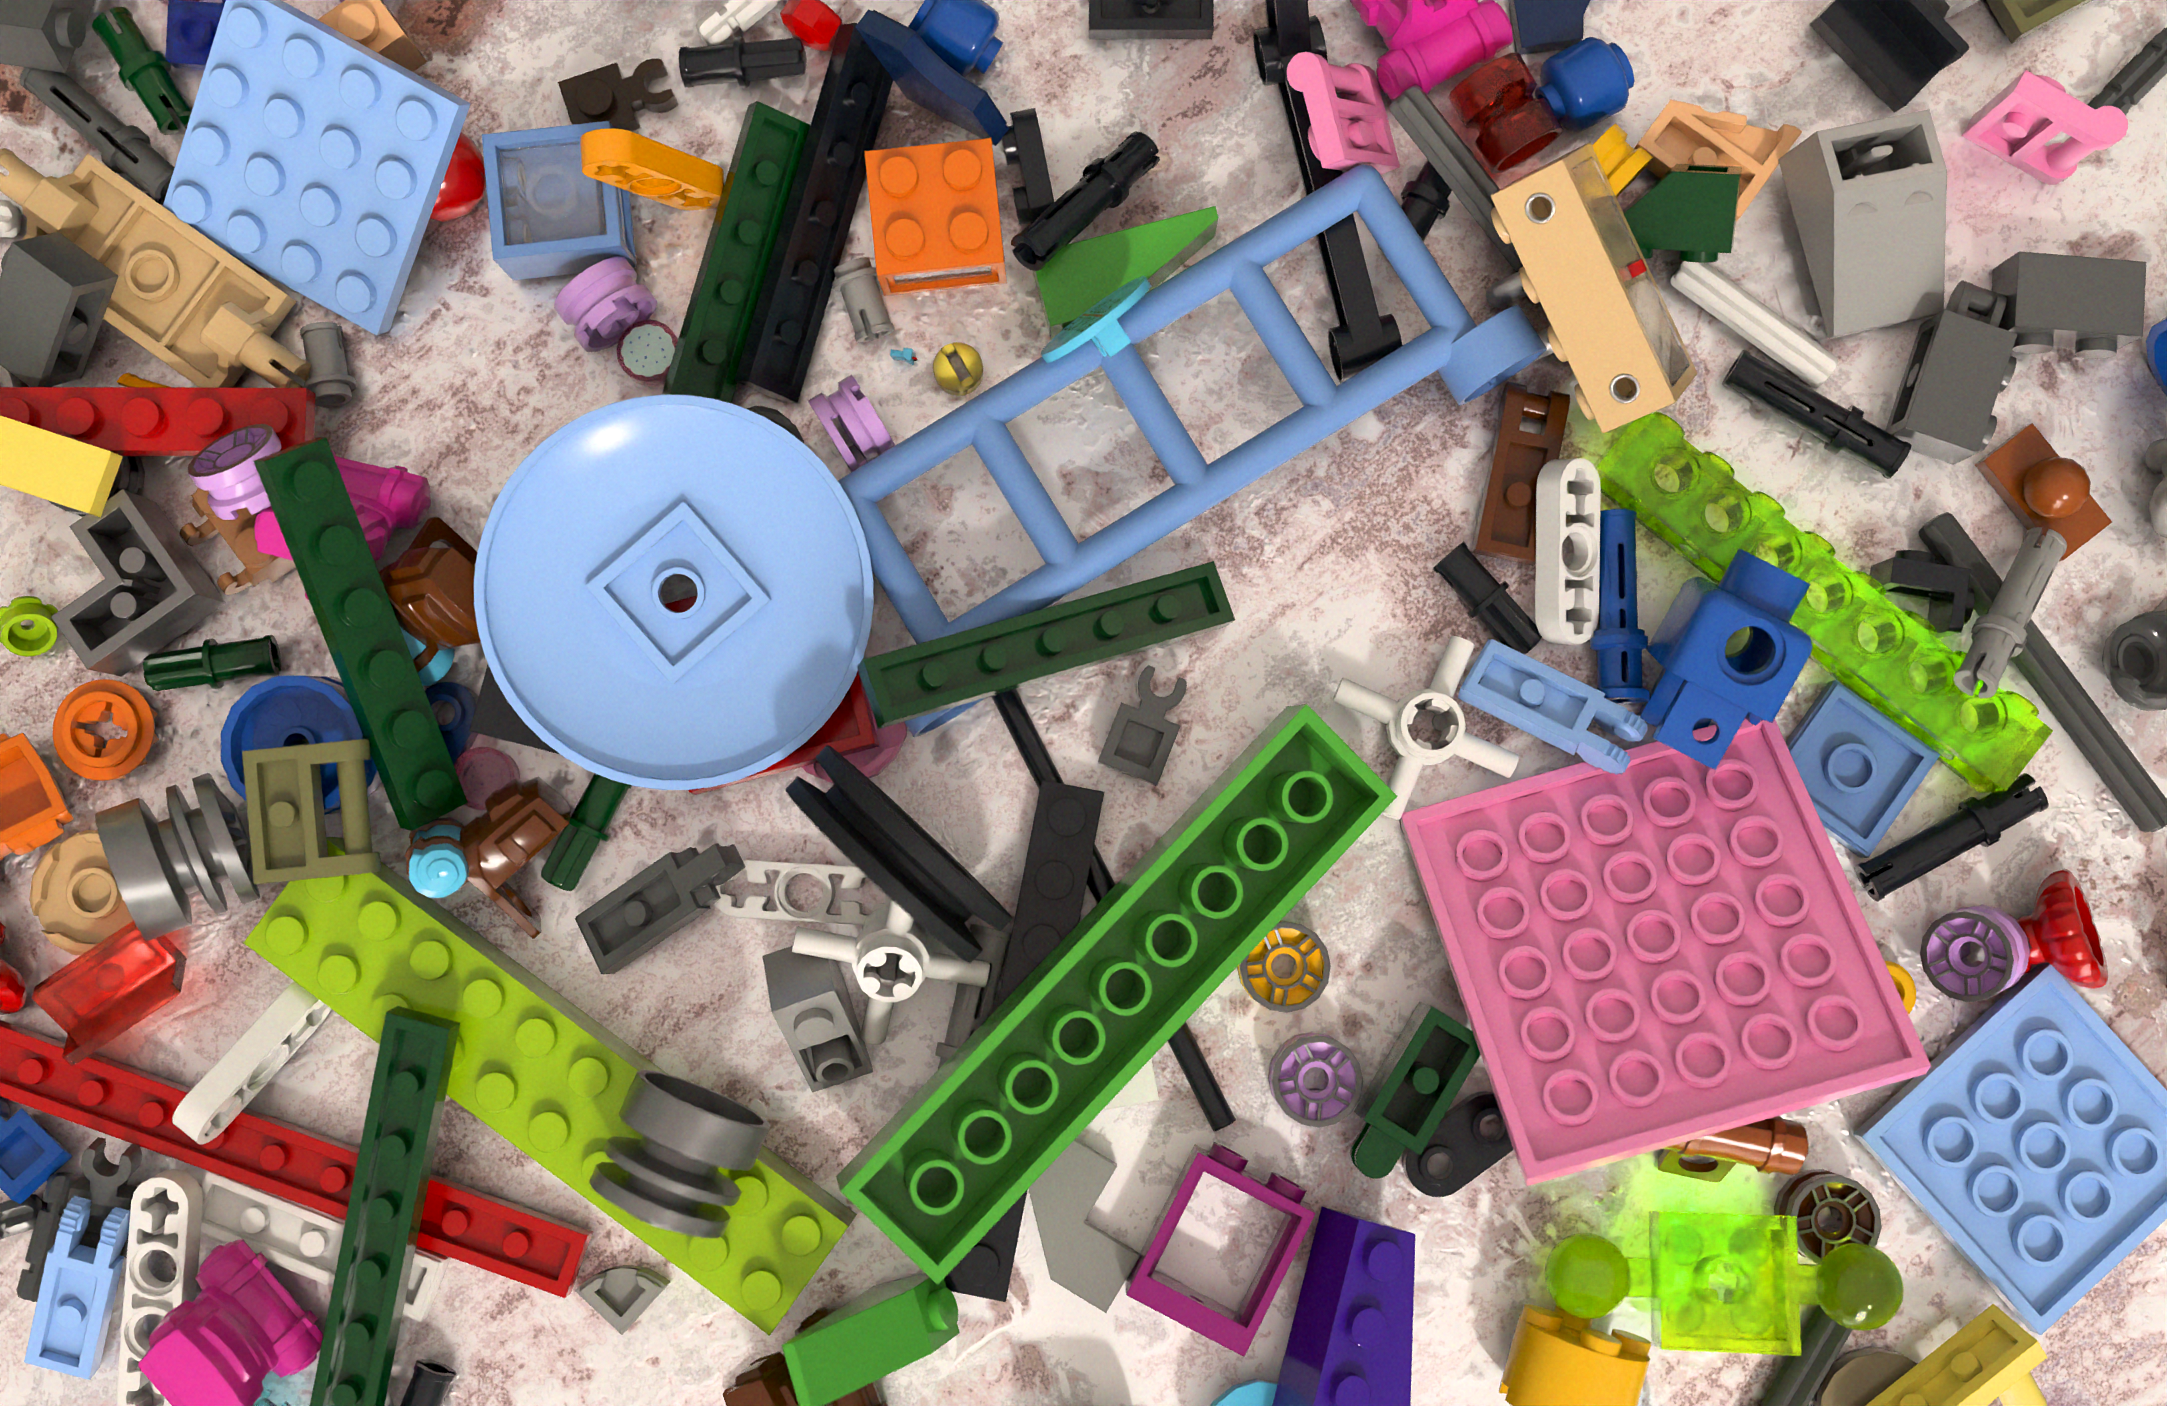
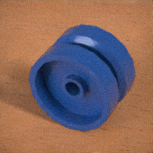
M275 676L250 687L230 708L221 731V763L231 787L245 801L246 791L242 751L307 745V742L309 744L364 739L341 679L326 676ZM372 756L370 760H364L368 797L382 783ZM337 763L320 764L324 815L341 812Z

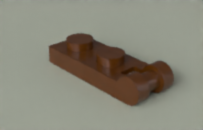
M1506 382L1499 405V419L1472 553L1531 566L1536 564L1537 479L1542 467L1547 462L1559 459L1569 411L1570 394L1550 391L1548 396L1527 392V385ZM1522 417L1540 420L1541 433L1535 434L1519 430Z

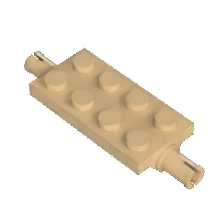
M6 148L0 149V165L10 172L8 176L0 172V192L22 206L23 214L27 218V233L22 240L59 232L118 275L103 317L104 320L198 387L232 388L248 367L276 388H302L300 384L284 374L283 369L287 368L306 381L309 378L311 364L299 358L271 338V335L297 301L193 227L178 219L176 215L87 153L73 173L57 178L43 176L19 159L11 150Z

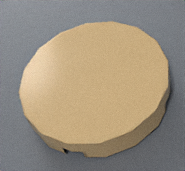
M85 830L73 834L74 836L68 837L62 843H56L44 853L32 875L29 901L33 915L39 917L40 924L45 929L41 930L52 944L72 955L103 957L132 949L144 937L138 930L119 891L107 861L98 830Z

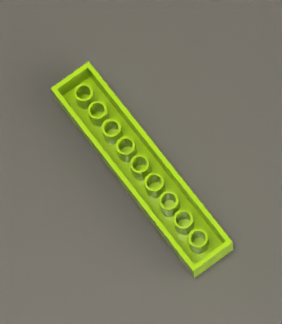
M326 837L328 857L345 855L342 837ZM381 862V872L289 881L243 942L379 1045L386 1012L397 1006L460 1022L446 1095L769 1336L857 1215L763 1144L750 1170H734L722 1167L718 1169L719 1172L732 1180L742 1192L734 1206H721L727 1211L731 1219L720 1238H701L650 1225L604 1199L592 1189L589 1180L597 1164L613 1162L603 1150L607 1139L613 1136L642 1139L643 1137L623 1122L619 1115L634 1077L641 1070L667 1073L433 899L417 892L410 882L383 862Z

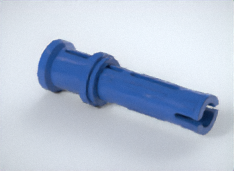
M1629 509L1600 511L1599 630L1594 631L1593 637L1590 638V649L1597 652V690L1606 693L1604 698L1616 704H1635L1650 700L1649 690L1643 688L1642 650L1648 648V636H1645V630L1638 629L1635 529L1637 512Z

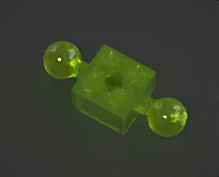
M1649 1211L1650 1258L1624 1257L1621 1250L1607 1238L1594 1233H1576L1565 1237L1553 1247L1546 1260L1544 1271L1546 1287L1553 1301L1566 1313L1578 1318L1596 1319L1607 1316L1615 1311L1625 1298L1650 1299L1651 1345L1661 1350L1801 1356L1800 1305L1820 1306L1825 1314L1837 1324L1852 1330L1868 1331L1880 1328L1890 1322L1898 1313L1904 1296L1903 1280L1896 1264L1884 1252L1867 1244H1843L1830 1250L1818 1265L1798 1264L1796 1216ZM1723 1263L1724 1271L1736 1275L1737 1282L1736 1287L1726 1288L1724 1299L1719 1300L1717 1290L1709 1288V1275L1716 1273L1718 1264Z

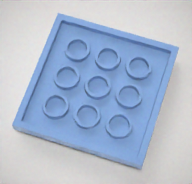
M226 0L163 207L233 257L375 335L389 332L471 103L282 0Z
M2049 963L2036 965L2030 973L2026 974L1930 1062L1931 1067L1926 1074L1914 1077L1853 1133L2025 1326L2038 1335H2042L2167 1219V1090L2065 978Z

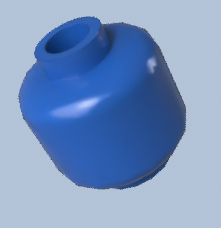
M924 0L908 26L915 30L928 47L946 64L964 78L973 68L984 74L1004 43L994 36L999 25V14L983 0Z
M1588 37L1551 56L1542 64L1540 72L1541 87L1535 90V99L1540 112L1549 123L1558 121L1567 130L1575 133L1582 132L1626 107L1629 89L1634 86L1635 82L1634 73L1626 54L1616 43L1611 42L1607 45L1601 39Z

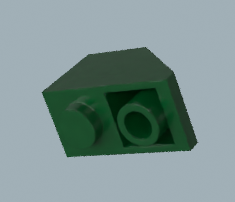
M1676 164L1622 210L1644 259L1653 257V249L1679 250V260L1698 263L1718 261V253H1731L1734 243L1742 167Z

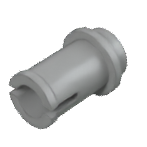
M869 258L854 259L834 268L836 280L833 281L832 286L834 291H841L855 331L856 342L864 343L879 339V332L882 333V336L892 333L895 328L890 321L876 280L878 279L876 267H872Z
M316 322L303 326L300 329V336L304 344L306 361L311 364L309 379L304 382V388H308L316 394V406L336 407L349 403L352 400L351 392L356 389V379L348 375L342 340V326H337V323Z

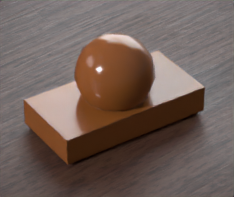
M2033 423L2020 429L1975 464L2027 531L2031 528L2042 527L2043 533L2038 541L2039 546H2041L2048 529L2054 530L2063 536L2068 546L2065 554L2059 561L2066 559L2112 523L2110 518L2090 495L2091 481L2085 468L2073 459L2060 457Z

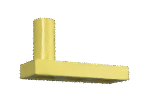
M0 416V485L101 518L123 456Z
M1992 1304L1865 1406H1987L1997 1397H1999L2003 1406H2047L2043 1393L2030 1373L2047 1356L2040 1343L1996 1305Z

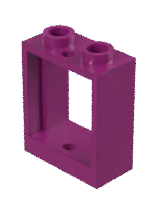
M1216 1142L1213 1143L1210 1151L1195 1144L1139 1254L1137 1262L1125 1282L1126 1295L1244 1357L1316 1213L1309 1203L1302 1200L1307 1190L1291 1180L1272 1172L1268 1181H1265L1244 1170L1249 1160L1235 1151ZM1203 1172L1286 1214L1237 1312L1155 1270Z

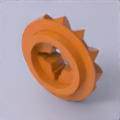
M110 679L90 681L70 692L60 704L53 722L54 746L63 763L79 776L98 781L124 779L128 773L137 767L148 764L146 756L151 746L159 741L155 734L154 719L158 713L149 706L143 697L144 692L121 681ZM113 713V724L121 726L122 730L127 731V736H120V739H109L106 748H103L104 737L96 735L95 731L86 730V723L96 725L97 722H108L110 714Z

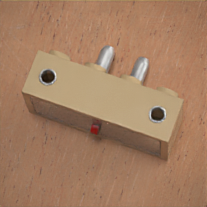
M1591 142L1529 172L1490 195L1495 205L1491 209L1494 227L1504 243H1513L1523 267L1519 269V272L1492 284L1486 291L1487 301L1492 307H1504L1525 296H1528L1535 304L1541 302L1551 325L1537 332L1547 350L1536 360L1553 352L1561 362L1568 360L1578 381L1574 388L1575 396L1585 417L1589 420L1596 419L1602 434L1676 403L1698 373Z

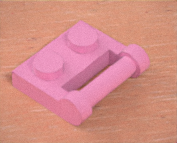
M1301 52L1295 55L1288 64L1287 80L1291 87L1303 92L1311 126L1308 129L1309 144L1316 158L1321 161L1322 168L1349 171L1358 165H1369L1374 167L1380 175L1400 168L1382 94L1374 70L1369 66L1357 63L1347 64L1344 67L1328 64L1321 55L1310 52ZM1336 92H1338L1343 99L1337 98Z
M2025 70L1973 115L1962 136L2039 181L2053 185L2063 182L2076 171L2078 162L2095 150H2105L2119 142L2127 133L2128 120L2125 114L2117 107L2102 106L2095 110L2067 94L2064 87L2058 81L2047 76L2034 75ZM2061 131L2071 136L2063 143H2053L2049 146L2044 145Z

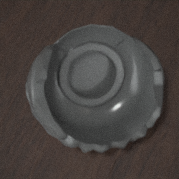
M2152 611L2137 615L2132 620L2117 627L2105 640L2102 662L2107 679L2120 699L2140 710L2158 711L2167 709V611Z

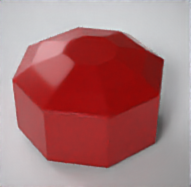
M788 0L780 12L785 29L794 38L800 39L803 45L817 51L833 50L840 25L843 23L842 19L827 4L820 0Z

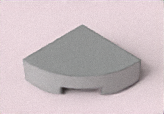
M623 1265L598 1272L581 1284L575 1292L623 1335L668 1286L670 1281L653 1270L640 1266Z

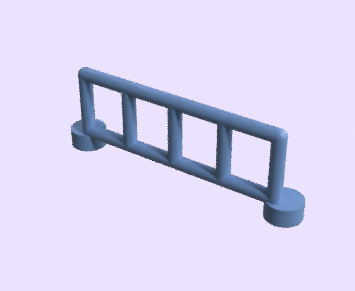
M1358 165L1146 293L1135 305L1117 319L1131 340V343L1110 358L1108 355L1103 357L1091 340H1088L1072 352L1053 362L1046 363L1043 357H1040L839 479L838 482L853 505L864 531L871 558L872 572L916 644H920L1052 606L1436 370L1460 406L1505 382L1540 357L1547 348L1520 305L1510 307L1477 326L1380 173L1372 166ZM1357 211L1431 329L1337 386L1264 272L1263 267ZM1230 289L1303 407L1210 464H1207L1134 346L1225 290ZM1101 366L1175 485L1078 543L1005 424ZM970 445H973L1046 564L951 622H948L876 503ZM985 698L904 722L913 737H918L954 719Z

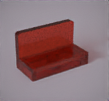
M133 920L37 984L34 988L32 999L67 1033L62 1058L68 1064L74 1066L181 993L187 958L165 935L152 940H145Z

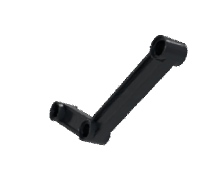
M1265 0L1267 27L1253 31L1255 58L1264 86L1278 84L1307 196L1343 174L1340 170L1322 168L1321 161L1314 155L1308 139V129L1311 126L1303 92L1295 90L1287 80L1288 64L1298 53L1310 52L1318 54L1325 58L1328 63L1324 34L1316 16L1309 17L1308 0ZM1353 213L1316 235L1339 324L1337 327L1328 329V343L1333 367L1340 383H1343L1403 346L1394 316L1392 314L1379 316Z

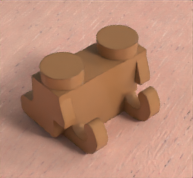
M197 488L196 492L191 495L193 498V508L201 518L206 515L208 520L198 527H195L193 523H187L181 528L180 535L187 545H199L220 533L237 558L246 567L234 577L230 572L224 573L219 577L217 584L225 595L236 594L250 585L256 586L266 578L273 583L295 568L293 560L257 551V541L255 540L256 514L251 515L247 507L236 510L239 515L236 520H223L217 517L209 506L208 490L204 491Z

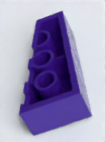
M1321 1207L1272 1406H1411L1415 1233L1371 1219Z

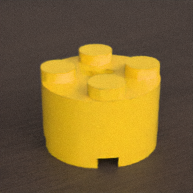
M1525 1304L1523 1312L1520 1313L1498 1391L1499 1394H1506L1505 1401L1512 1406H1638L1650 1363L1648 1354L1652 1343L1646 1338L1624 1330L1612 1329V1333L1609 1335L1591 1328L1594 1319L1592 1316L1570 1307L1555 1305L1553 1312L1539 1306Z

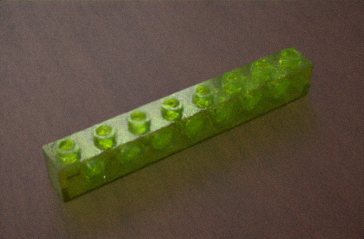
M1654 412L1629 422L1623 427L1594 463L1600 477L1601 493L1621 509L1636 511L1637 519L1635 520L1717 585L1720 583L1739 548L1756 556V548L1759 542L1770 545L1778 556V568L1807 583L1815 582L1819 584L1827 593L1828 605L1824 613L1817 611L1810 605L1806 592L1789 621L1810 636L1813 648L1809 658L1849 690L1941 754L1937 760L1979 793L2008 790L2053 732L2050 727L2037 718L2039 710L2032 702L2013 691L2004 692L1999 687L1991 698H1979V691L1984 683L1981 679L1973 696L1961 691L1955 685L1953 678L1967 653L1958 650L1953 652L1935 637L1937 630L1927 619L1912 611L1906 610L1903 612L1884 597L1886 595L1885 588L1875 578L1862 571L1856 570L1852 572L1834 558L1836 551L1827 540L1811 531L1802 532L1783 517L1785 515L1784 508L1775 499L1760 491L1752 493L1734 479V469L1723 458L1712 452L1705 451L1702 453L1683 438L1685 432L1675 420L1661 412ZM1656 464H1665L1674 469L1679 478L1677 492L1666 491L1658 485L1654 474ZM1708 503L1719 505L1727 513L1729 523L1726 532H1719L1708 524L1705 517V509ZM1862 621L1870 624L1877 633L1878 644L1873 653L1867 651L1859 642L1858 628ZM1913 662L1919 663L1925 669L1928 676V684L1923 693L1916 690L1909 679V669ZM1965 702L1971 704L1978 715V724L1973 733L1964 727L1960 718L1961 708Z

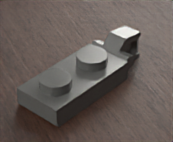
M717 843L700 854L696 847H689L680 853L669 852L576 916L575 920L600 973L615 974L711 909L710 905H713L721 898L716 886L724 884L746 867L736 846L733 844L730 846H720Z

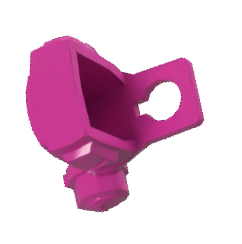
M1350 0L1365 24L1376 27L1383 37V42L1389 49V51L1378 58L1376 73L1381 89L1391 100H1394L1401 92L1415 84L1420 86L1427 95L1433 87L1477 63L1490 61L1496 53L1511 46L1513 42L1511 22L1503 8L1494 0H1483L1480 2L1478 0Z
M332 451L376 564V560L382 558L385 546L389 542L395 528L415 529L425 518L431 506L428 479L408 473L406 467L395 465V467L390 469L337 457L336 453ZM269 506L256 515L255 540L257 541V551L293 560L273 509Z
M243 1238L234 1242H228L225 1245H218L210 1251L211 1253L203 1261L195 1277L202 1289L201 1293L193 1302L185 1300L169 1311L149 1336L150 1348L140 1360L138 1366L172 1406H253L264 1390L262 1381L267 1373L272 1370L280 1378L296 1374L309 1367L321 1350L324 1334L314 1324L318 1318L311 1310L305 1312L265 1265L268 1260L263 1253L255 1254Z

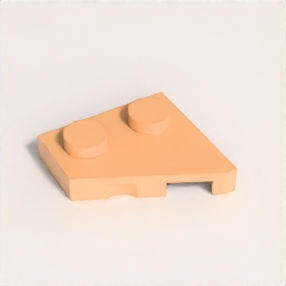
M1670 100L1634 149L1642 147L1653 157L1646 168L1659 178L1676 164L1742 167L1736 216L1737 222L1779 165L1778 159L1790 150L1802 131L1795 126L1783 124L1778 131L1746 124L1747 116L1727 111L1711 113L1705 111L1699 105Z

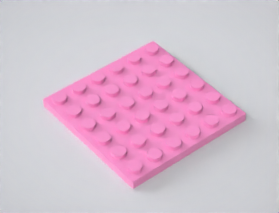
M1745 718L1716 770L1659 741L1624 750L1628 752L1627 755L1631 757V761L1622 775L1610 774L1599 767L1596 768L1586 762H1581L1402 814L1400 824L1526 1186L1924 1075L1931 1067L1930 1061L1775 719L1772 723L1762 720L1755 726ZM1716 724L1694 730L1693 737L1699 741L1711 739L1716 733Z

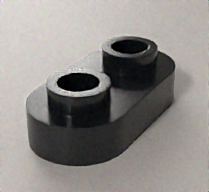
M1035 108L1010 112L1011 126H1008V131L1002 137L1007 166L1019 163L1023 186L1012 188L1019 226L1031 224L1054 203Z
M1488 1091L1473 1093L1448 1110L1421 1155L1407 1147L1404 1149L1402 1155L1403 1171L1409 1182L1417 1190L1432 1197L1449 1196L1513 1150L1495 1094ZM1488 1115H1496L1501 1124L1498 1134L1491 1138H1484L1479 1129L1482 1119ZM1436 1153L1446 1154L1449 1160L1448 1169L1442 1175H1430L1427 1170L1429 1158Z

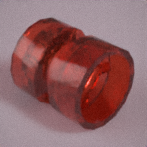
M1518 52L1501 56L1482 66L1461 81L1450 92L1448 97L1464 127L1478 130L1479 134L1474 144L1493 175L1512 169L1527 161L1552 144L1564 131L1545 98L1533 97L1532 94L1537 83Z

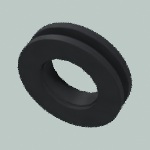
M827 745L816 756V759L834 785L825 793L804 779L796 777L786 788L787 794L809 820L890 899L953 953L966 962L972 963L983 949L965 925V922L972 915H975L997 930L1002 931L1012 920L1011 915L948 851L852 763Z

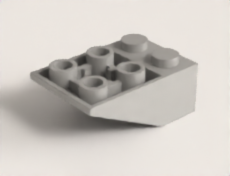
M1930 110L1816 131L1778 159L1829 339L1932 317L1944 309L1947 169Z

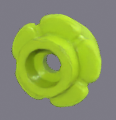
M21 596L14 598L8 607H0V642L10 652L20 656L29 657L45 653L55 644L57 639L58 626L51 616L56 614L58 609L52 604H42V600L38 597ZM24 620H32L34 622L31 625H21V622Z

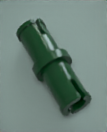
M126 7L109 9L122 31L121 34L115 31L104 13L98 15L92 23V29L101 38L120 67L118 76L125 88L137 93L156 122L160 133L172 135L180 132L168 112V108L174 110L186 129L193 107L189 105L170 76L171 64L165 55L160 51L153 50L134 21L132 13Z

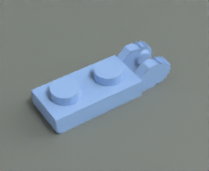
M1493 639L1487 640L1461 686L1458 699L1572 755L1577 752L1586 763L1596 768L1599 767L1610 774L1622 775L1626 771L1631 757L1627 755L1628 752H1625L1623 748L1618 747L1616 744H1611L1610 741L1588 731L1592 721L1594 720L1604 731L1634 743L1635 741L1639 742L1642 740L1648 729V724L1640 718V715H1636L1634 712L1628 711L1627 708L1604 698L1606 693Z
M74 1196L64 1209L55 1244L47 1253L24 1362L90 1380L100 1368L124 1256H121L120 1253L128 1238L130 1211L118 1207L112 1209L102 1225L101 1238L97 1249L79 1243L88 1225L92 1203H90L91 1200Z

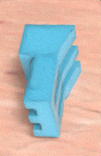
M903 348V351L891 349L890 356L894 360H902L913 366L914 361H917L916 353L913 349Z

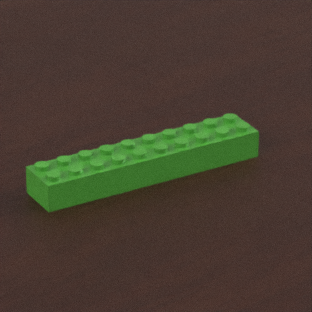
M1307 704L1287 706L836 1176L840 1192L938 1285L1395 800L1397 795Z

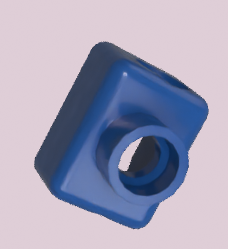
M1740 548L1718 585L1702 577H1692L1687 580L1651 639L1648 648H1646L1664 667L1649 692L1650 700L1643 703L1637 714L1645 722L1657 727L1652 735L1654 739L1716 770L1745 718L1755 726L1762 720L1772 723L1813 648L1810 636L1789 622L1811 584ZM1743 627H1749L1750 635L1744 647L1734 654L1725 655V647L1730 636ZM1711 720H1714L1717 730L1711 739L1699 741L1693 737L1694 730L1708 727Z

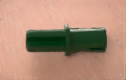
M273 635L218 644L212 638L205 639L202 647L149 654L143 661L144 678L146 684L155 691L209 684L212 689H221L226 681L279 675V671H281L280 650Z
M594 773L573 813L570 814L569 824L563 829L541 870V877L546 882L565 891L576 889L602 840L609 841L611 836L606 831L628 789H631L632 785L613 781Z

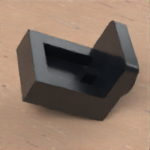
M1899 550L1895 552V557L1872 565L1868 591L1930 600L1926 627L1927 637L1944 638L1961 633L1963 625H1966L1970 620L1975 602L1974 591L1968 587L1971 569L1936 564L1935 554L1917 550Z

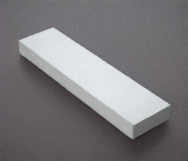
M208 1170L204 1171L199 1183L203 1194L202 1236L222 1244L243 1238L255 1254L262 1252L268 1262L333 1287L345 1219ZM416 1245L403 1310L404 1316L420 1322L428 1317L451 1257Z

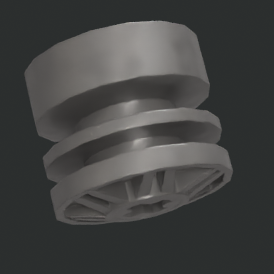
M210 773L192 778L200 805L196 809H190L179 786L175 784L166 788V801L170 818L163 821H157L148 805L141 798L95 813L97 830L112 874L129 913L145 940H152L191 925L192 913L188 894L200 890L206 902L216 914L228 911L226 898L220 883L230 879L242 904L260 898L257 884L254 885L250 840L234 803L217 787Z
M638 1071L619 1115L623 1122L643 1137L642 1139L613 1136L607 1139L603 1150L613 1162L597 1164L589 1180L590 1185L604 1199L650 1225L701 1238H720L731 1219L727 1211L721 1206H734L742 1192L732 1180L719 1172L718 1169L722 1167L734 1170H750L756 1161L771 1125L764 1117L752 1109L706 1087L661 1072Z

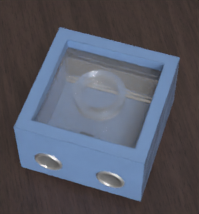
M610 121L482 134L493 260L512 280L578 274L602 260L612 257H625L632 267H637L630 192L590 178L582 173L580 137L592 130L614 129Z

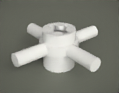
M1451 636L1429 689L1412 691L1398 701L1348 679H1341L1333 701L1387 724L1388 741L1399 756L1387 784L1397 797L1381 814L1400 821L1424 766L1440 764L1454 754L1507 778H1510L1519 760V755L1466 732L1463 711L1457 702L1452 699L1475 647L1472 642L1458 636ZM1423 706L1424 710L1436 714L1432 718V726L1435 730L1442 732L1437 743L1434 741L1423 742L1419 738L1413 740L1408 731V726L1413 724V719L1418 718L1423 713Z
M892 899L890 906L877 909L866 918L862 931L859 932L857 937L797 926L792 952L852 963V969L861 989L869 996L860 1037L864 1042L871 1045L884 1043L894 1002L908 999L913 995L925 977L985 988L990 969V962L974 960L972 963H968L958 956L930 951V945L925 936V929Z

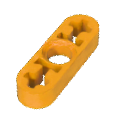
M597 129L586 132L580 137L582 173L584 175L681 210L718 208L724 188V170L720 166L628 130Z

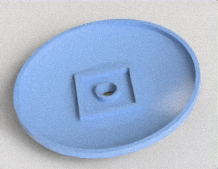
M654 395L612 403L582 415L561 427L541 442L521 462L493 504L483 529L474 574V608L484 655L495 681L519 717L543 742L563 757L584 769L613 781L659 790H693L738 781L765 770L786 758L806 743L826 723L842 702L858 672L857 665L863 660L872 623L874 581L866 538L853 505L827 466L803 442L764 416L738 405L691 395ZM675 574L688 576L697 587V600L685 612L670 610L664 604L661 597L663 583Z

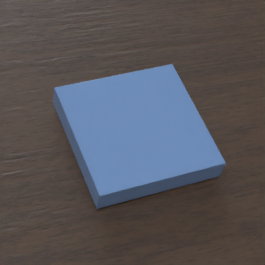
M1837 680L1829 681L1786 741V745L1826 833L1860 858H1869L1941 755Z

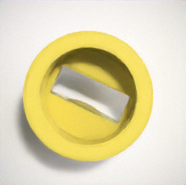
M955 342L945 345L938 351L933 361V373L936 382L948 394L955 396L967 395L977 389L983 379L984 368L982 359L976 349L968 344ZM955 353L958 354L970 375L961 382L956 375L954 367L947 359L948 356Z

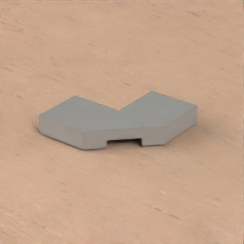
M1075 1138L1028 1189L1050 1279L1106 1313L1137 1262L1139 1253L1086 1221L1093 1206L1117 1168V1163Z

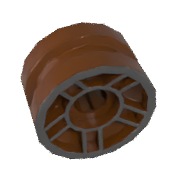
M1824 1169L1805 1170L1791 1177L1779 1191L1774 1206L1775 1226L1783 1242L1802 1257L1829 1268L1851 1267L1866 1259L1877 1245L1882 1228L1880 1209L1872 1194L1859 1182ZM1825 1207H1829L1831 1216L1837 1219L1833 1227L1827 1224L1820 1227L1818 1224V1214Z

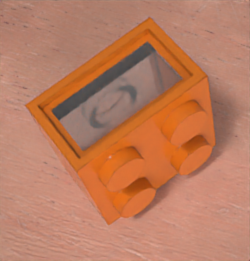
M991 138L864 151L876 273L884 296L1007 283Z

